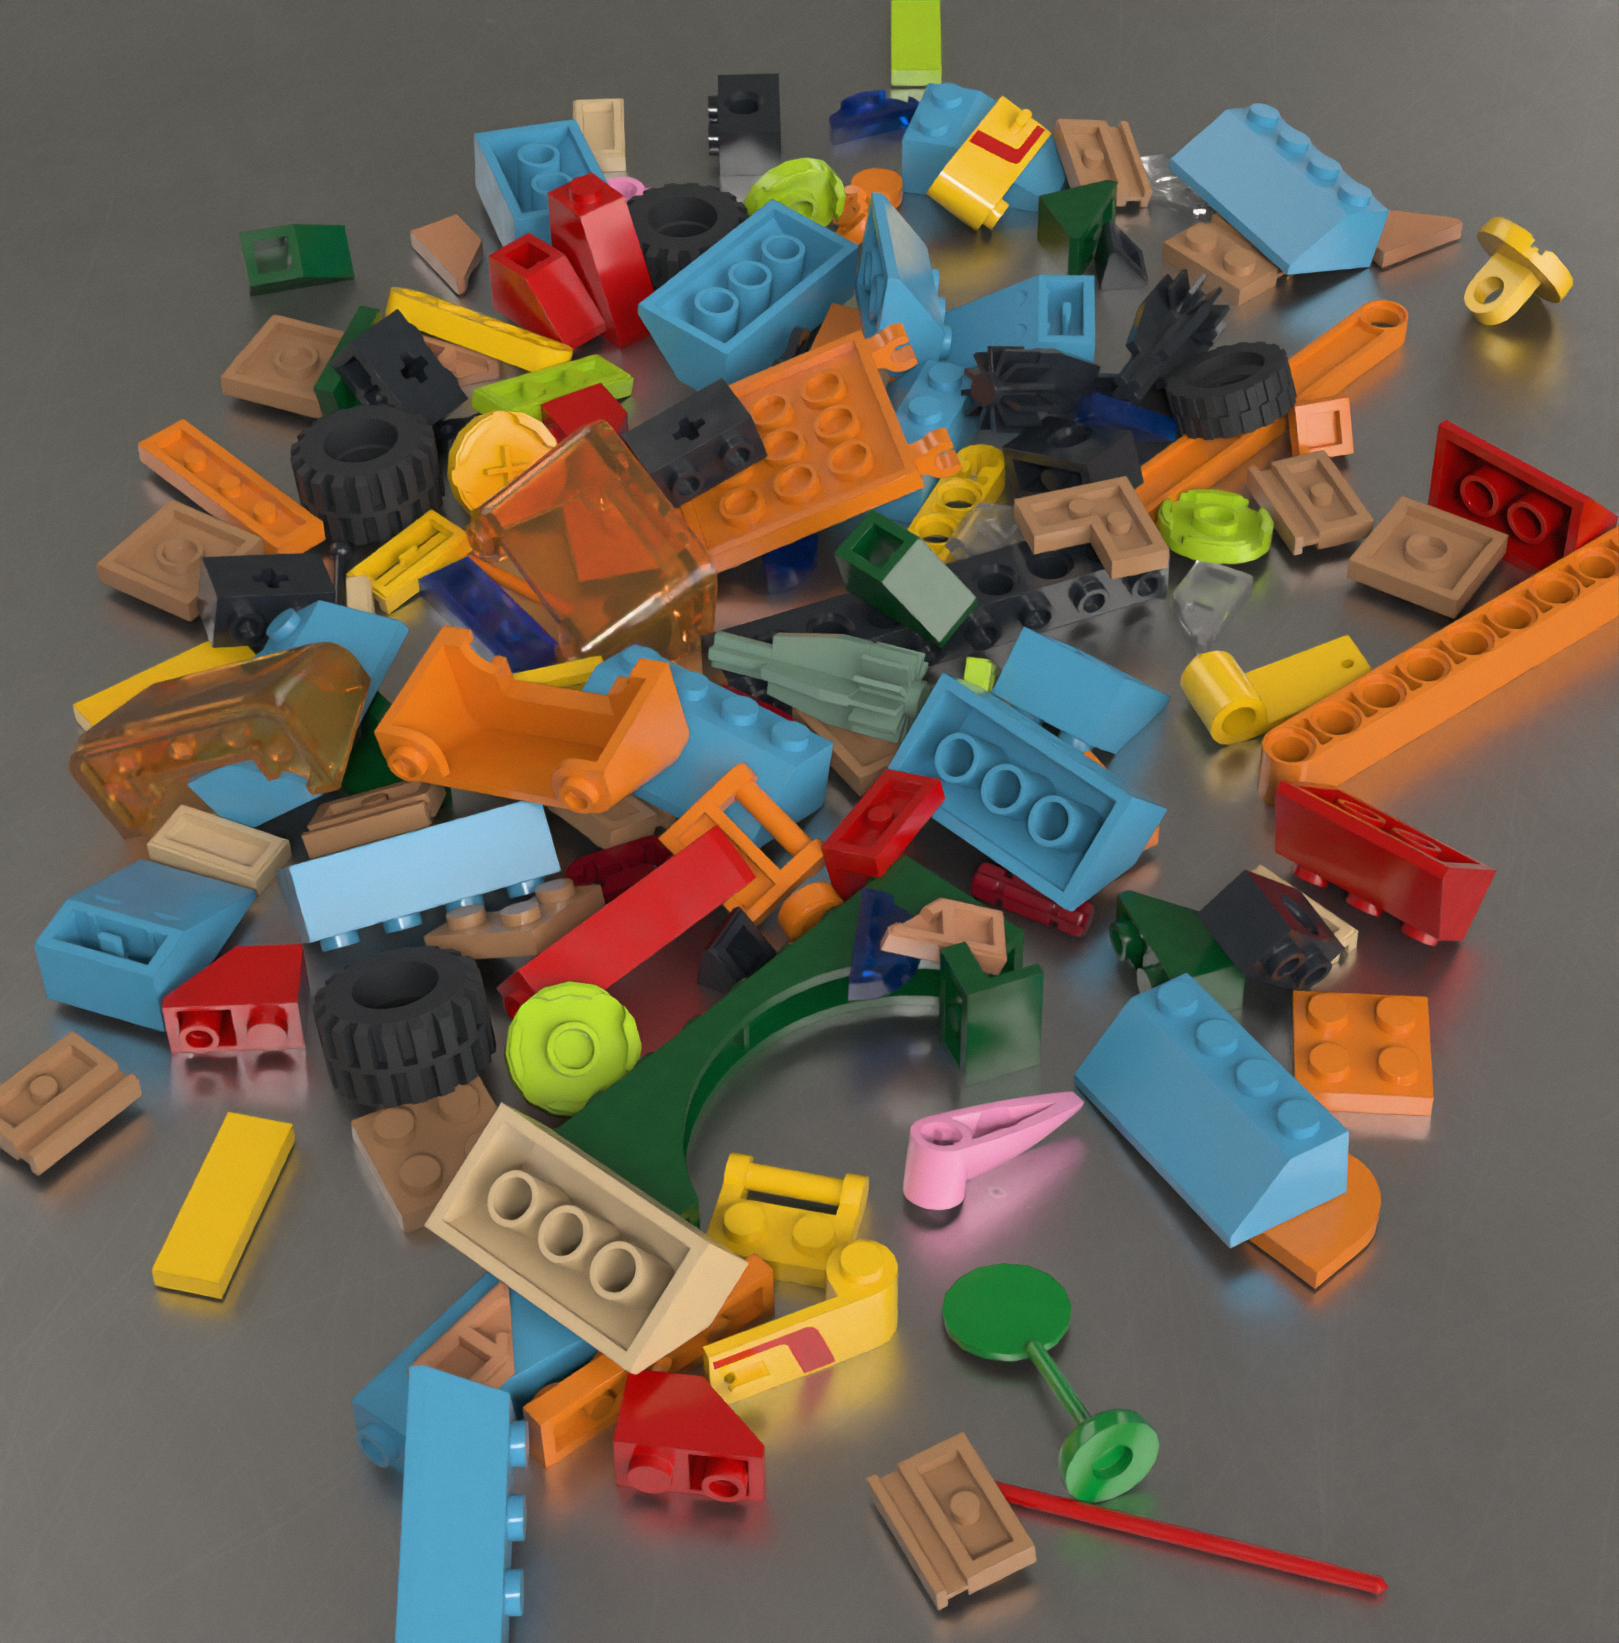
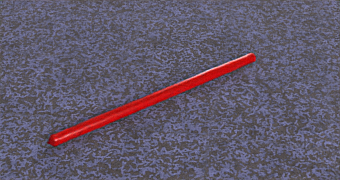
M995 1481L1008 1503L1338 1584L1376 1595L1389 1588L1381 1575L1358 1571L1264 1546Z

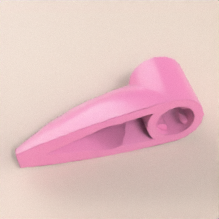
M1073 1091L1049 1093L965 1107L915 1121L910 1127L903 1181L905 1197L915 1205L926 1209L944 1210L959 1205L964 1199L967 1181L1009 1162L1033 1147L1082 1109L1084 1101Z

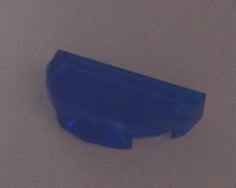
M885 90L860 92L847 97L840 102V109L829 117V136L832 145L908 128L920 102L908 96V102L900 99L886 98Z
M1092 392L1082 397L1080 408L1077 412L1076 421L1132 431L1134 441H1175L1177 421H1174L1173 418L1097 392Z
M817 533L760 556L768 595L791 590L810 577L817 567L818 561Z
M862 888L848 983V1001L875 999L898 990L915 975L921 961L919 958L881 950L880 942L889 926L896 922L903 924L915 917L913 914L910 916L907 911L895 905L894 896L889 893Z

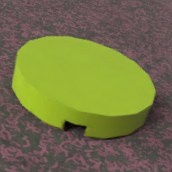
M804 157L786 161L768 170L752 186L744 200V205L747 208V215L751 216L770 200L774 199L826 228L833 217L838 221L843 213L846 192L841 179L832 167L823 160Z
M1192 489L1180 493L1179 501L1173 502L1169 497L1161 502L1157 513L1156 527L1165 543L1173 552L1193 560L1213 564H1239L1256 560L1268 552L1272 541L1274 522L1265 508L1260 506L1258 512L1248 508L1249 500L1237 493L1216 489Z
M568 981L541 989L520 1006L507 1029L503 1057L510 1082L526 1103L548 1116L570 1119L584 1108L587 1101L595 1093L607 1090L634 1068L640 1059L642 1044L635 1019L625 1006L622 1007L617 999L610 996V993L596 985Z

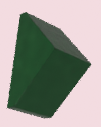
M1103 180L1039 196L1037 240L1063 275H1083L1094 259L1103 224L1109 220L1115 223L1118 182Z

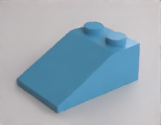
M929 83L902 138L903 192L928 196L926 192L997 101L979 90L961 88L953 83ZM1052 134L1002 199L1010 204L1008 208L1038 213L1040 195L1064 190L1068 180Z

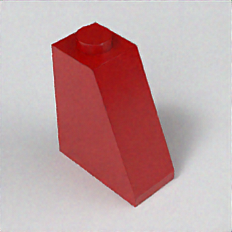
M592 172L576 177L569 183L548 192L552 247L567 256L604 318L606 331L601 333V335L620 350L651 335L638 314V304L650 296L654 289L625 197Z

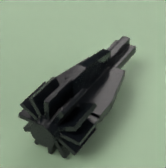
M1182 269L1174 280L1169 274H1166L1138 307L1125 345L1132 355L1114 379L1117 388L1113 391L1112 395L1118 402L1127 398L1130 404L1134 406L1143 399L1153 384L1158 390L1164 388V381L1166 378H1169V373L1173 369L1179 367L1183 361L1208 351L1224 332L1228 324L1222 320L1230 308L1229 305H1212L1223 291L1220 286L1208 294L1201 290L1207 275L1202 273L1190 288L1187 269Z
M987 346L988 352H976L973 355L979 368H965L964 374L973 380L971 389L961 390V396H972L974 401L965 411L966 415L980 416L976 428L979 430H991V433H1023L1028 428L1040 427L1042 425L1041 419L1045 416L1076 420L1083 418L1085 411L1104 407H1125L1127 402H1129L1127 398L1118 402L1112 395L1113 391L1117 388L1114 379L1119 373H1099L1101 367L1096 363L1055 348L1024 349V346Z

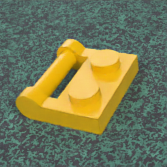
M731 1152L725 1168L723 1185L706 1234L742 1259H746L753 1253H756L773 1269L775 1280L825 1289V1267L828 1256L839 1245L847 1241L856 1240L866 1207L869 1177L847 1172L845 1178L842 1179L754 1163L752 1155ZM750 1190L839 1207L836 1215L753 1201L746 1198Z

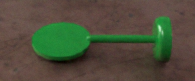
M1000 1263L978 1267L959 1277L945 1293L942 1307V1320L948 1336L963 1350L984 1359L1011 1362L1030 1358L1076 1425V1428L1069 1433L1062 1444L1057 1461L1060 1479L1067 1491L1079 1501L1096 1503L1114 1499L1131 1490L1146 1477L1156 1462L1160 1447L1157 1433L1151 1424L1136 1411L1120 1408L1101 1411L1092 1416L1047 1352V1350L1058 1344L1069 1329L1072 1305L1065 1288L1050 1274L1028 1265Z

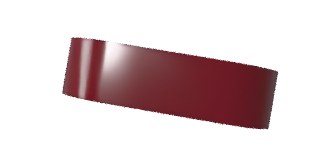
M647 836L585 855L575 860L568 867L565 876L567 879L573 880L574 886L601 885L605 905H607L654 871L653 865H656L658 868L673 857V855L662 845L658 839L660 836Z

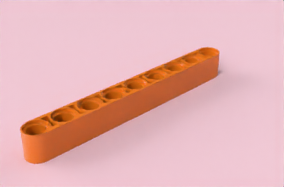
M1619 525L1271 729L1264 735L1262 741L1257 787L1261 799L1275 808L1276 790L1281 780L1339 786L1619 616Z

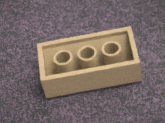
M502 1102L424 1224L429 1230L625 1370L635 1375L708 1328L749 1264L544 1124Z

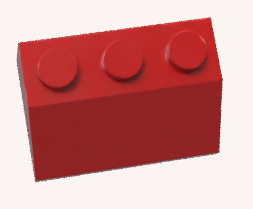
M1444 420L1438 425L1427 505L1509 535L1506 554L1502 557L1505 561L1533 576L1616 527L1618 516L1592 498L1448 420Z
M1281 780L1276 790L1275 853L1295 863L1292 869L1293 874L1320 887L1326 888L1329 882L1349 892L1345 899L1347 903L1374 916L1381 917L1383 911L1397 917L1403 921L1400 930L1409 937L1424 944L1436 946L1439 940H1464L1497 870L1334 785Z

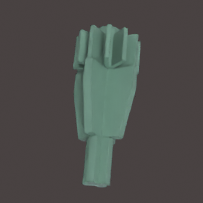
M717 631L714 637V645L709 648L708 660L712 661L711 667L768 681V695L828 725L895 744L903 742L908 730H910L930 695L928 681L922 680L929 667L928 662H924L926 654L881 642L876 644L873 641L845 634L777 633L773 637V644Z

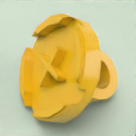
M1492 217L1477 232L1478 241L1491 258L1467 286L1464 301L1468 310L1479 323L1496 325L1508 320L1519 310L1532 293L1551 303H1560L1573 287V278L1559 258L1552 251L1545 250L1542 255L1537 253L1539 249L1536 246L1530 247L1535 241L1532 238V234L1514 222L1503 217ZM1503 289V292L1495 301L1484 304V301L1492 292Z
M493 410L474 417L457 434L449 452L447 477L453 496L467 514L487 524L507 526L517 523L523 524L533 520L551 504L560 485L561 468L558 467L557 456L559 449L555 438L544 424L523 412Z

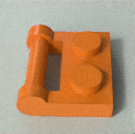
M742 762L726 773L658 839L674 856L712 827L718 825L757 877L722 904V906L729 913L733 908L740 906L757 927L804 881L816 875L825 866L821 851V845L824 842L820 838L812 840L756 784L758 775L746 763ZM738 801L793 857L781 870L723 812L732 803Z

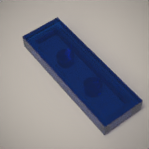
M469 556L418 579L420 595L452 627L471 630L474 640L470 645L486 661L491 663L495 655L506 657L512 674L566 663L565 649Z

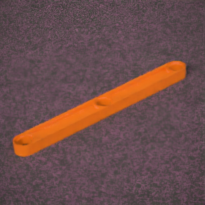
M1390 300L1370 301L1289 358L1288 361L1297 394L1296 402L1338 394L1400 348L1406 339L1408 323L1406 308ZM1372 324H1388L1394 327H1378ZM1288 413L1266 427L1263 426L1256 429V431L1235 435L1231 438L1203 440V438H1188L1184 434L1140 466L1144 483L1134 490L1155 526L1157 513L1162 501L1169 497L1173 502L1179 501L1180 493L1192 489L1211 488L1288 431Z

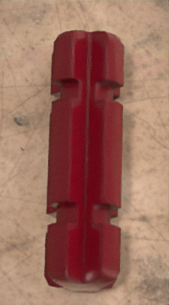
M984 862L975 872L971 882V893L979 900L992 905H997L998 900L1003 902V909L1048 927L1052 926L1053 922L1058 923L1056 928L1058 931L1076 938L1083 937L1093 922L1095 906L1089 900L1074 911H1068L1015 874H1013V877L1007 876L1009 870L991 862Z

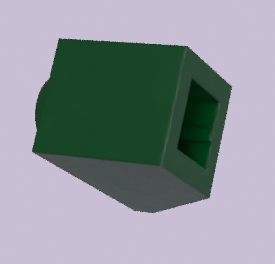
M289 224L239 233L238 245L249 297L355 279L345 225Z
M873 509L869 511L834 552L847 591L939 648L943 647L978 605L977 597L920 537Z
M1131 890L1117 894L1116 922L1110 924V940L1118 959L1121 961L1127 960L1137 975L1140 993L1188 973L1227 1012L1242 1008L1245 975L1240 973L1196 915L1199 911Z

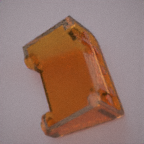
M599 419L576 429L471 512L470 524L466 526V535L473 552L479 558L485 556L494 565L510 558L559 625V645L554 647L557 664L599 655L602 656L604 662L634 644L651 648L661 657L673 662L701 650V636L714 632L718 581L715 566L709 553L614 429L605 420Z
M318 642L153 683L142 689L78 737L68 761V769L75 781L124 840L151 834L157 816L153 808L161 806L166 787L161 781L248 760H253L268 781L279 779L282 771L296 773L308 779L306 788L312 796L339 790L371 678L356 657L347 649L332 642Z

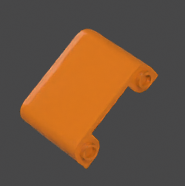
M445 625L442 626L374 731L388 767L396 776L405 781H419L564 808L580 814L602 813L616 805L673 765L689 740V729L668 662L639 658L629 674V678L618 676L607 696L514 680L506 657L495 655L491 663L486 661L470 648V644L474 640L471 630Z

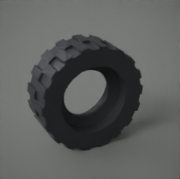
M1260 341L1256 343L1239 342L1234 345H1224L1199 353L1195 357L1180 363V366L1173 369L1169 373V378H1166L1164 381L1175 428H1177L1178 433L1181 435L1185 434L1188 438L1225 439L1256 431V429L1263 426L1266 427L1274 423L1279 417L1286 415L1289 412V408L1294 407L1296 403L1295 398L1297 397L1286 351L1284 348L1280 349L1279 345L1274 343L1266 344V342Z

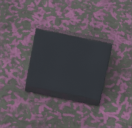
M1107 221L1102 226L1094 256L1099 289H1142L1148 284L1142 250L1114 222Z
M740 906L732 909L703 950L696 982L728 994L739 980L752 976L777 954L776 950Z

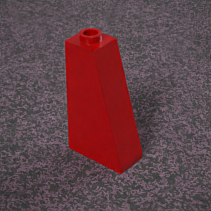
M715 825L500 984L496 989L504 998L503 1004L508 1016L513 1020L520 1006L541 989L568 981L596 985L606 991L715 911L757 877L720 827Z

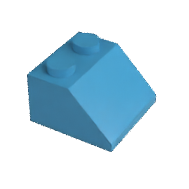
M1023 627L991 692L995 696L1011 703L1010 707L1039 726L1045 721L1060 729L1057 737L1081 753L1088 750L1092 752L1093 748L1096 747L1116 754L1166 708L1171 698L1170 695L1072 645L1027 627Z

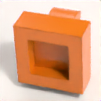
M1338 394L1299 401L1295 403L1294 407L1289 408L1288 421L1292 457L1325 450L1329 457L1354 453L1349 397Z

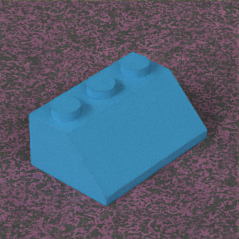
M576 119L474 134L476 189L503 247L527 233H531L552 246L547 193L569 183L576 177L584 176L591 172L607 183Z
M872 192L854 290L861 329L865 339L878 334L882 329L891 324H903L909 342L896 347L894 350L911 344L918 363L914 367L902 372L888 370L889 376L900 377L928 359L938 362L940 359L947 360L951 348L952 333L950 326L943 325L945 298L937 296L939 270L938 268H931L927 246L883 193Z
M928 359L887 385V394L908 444L920 440L927 433L939 428L947 429L954 446L950 450L955 449L956 454L970 444L978 430L976 426L980 416H967L965 413L974 401L972 396H961V390L971 389L973 381L964 374V367L950 362H938ZM921 475L925 487L904 495L897 500L873 508V510L889 519L911 524L941 478Z

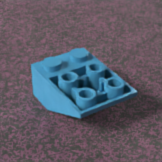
M1039 274L945 312L943 325L951 327V348L948 359H940L939 362H950L964 368H979L973 355L976 352H988L987 346H1024V349L1055 348L1094 362L1095 276Z
M143 859L130 864L67 898L34 943L47 999L165 1032L166 1026L162 1011L163 997L213 962L255 900V890Z

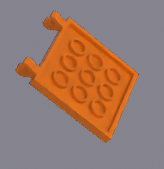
M902 323L891 324L882 329L878 334L865 339L860 329L728 385L752 416L768 456L681 506L698 561L707 578L925 487L921 475L947 478L963 469L955 449L950 450L954 446L946 428L935 429L911 444H908L878 371L880 368H886L890 371L902 372L914 367L918 363L911 344L894 350L896 347L909 342Z

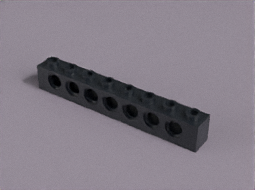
M1022 541L945 564L977 597L978 605L942 648L934 645L850 592L720 631L773 644V637L777 633L845 634L873 641L876 644L881 642L926 654L924 662H928L929 666H933L1018 639L1023 627L1042 633L1167 595L1171 549L1169 548L1168 568L1113 580L1110 579L1091 543L1033 555L1027 542ZM716 632L701 636L702 674L709 681L717 685L725 684L728 687L732 686L783 711L792 708V706L767 694L768 681L711 667L712 661L708 660L709 648L714 645Z

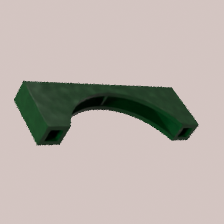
M904 855L891 865L881 878L871 877L860 891L841 906L829 909L813 928L795 942L791 941L782 946L775 957L749 978L746 977L739 980L719 1002L705 1013L693 1016L677 1035L655 1052H649L642 1056L630 1072L607 1090L595 1093L587 1101L583 1109L557 1129L551 1130L700 1230L699 1199L689 1178L687 1160L693 1136L704 1112L729 1078L752 1057L772 1043L815 1022L843 1013L873 1007L893 1005L939 1006L940 963L881 950L880 942L889 926L896 922L905 923L919 915L924 906L938 898L950 899L985 908L988 907L907 855ZM1005 918L1004 931L1007 961L999 975L1023 968L1024 930ZM985 973V975H986L987 978H991V977L997 976V975H992V974Z

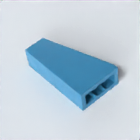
M490 1272L485 1273L351 1399L357 1430L356 1442L364 1455L377 1466L386 1468L390 1465L404 1475L409 1382L407 1368L501 1281ZM509 1287L515 1374L498 1390L510 1393L516 1420L524 1419L523 1407L530 1403L542 1388L551 1383H560L590 1363L599 1350Z

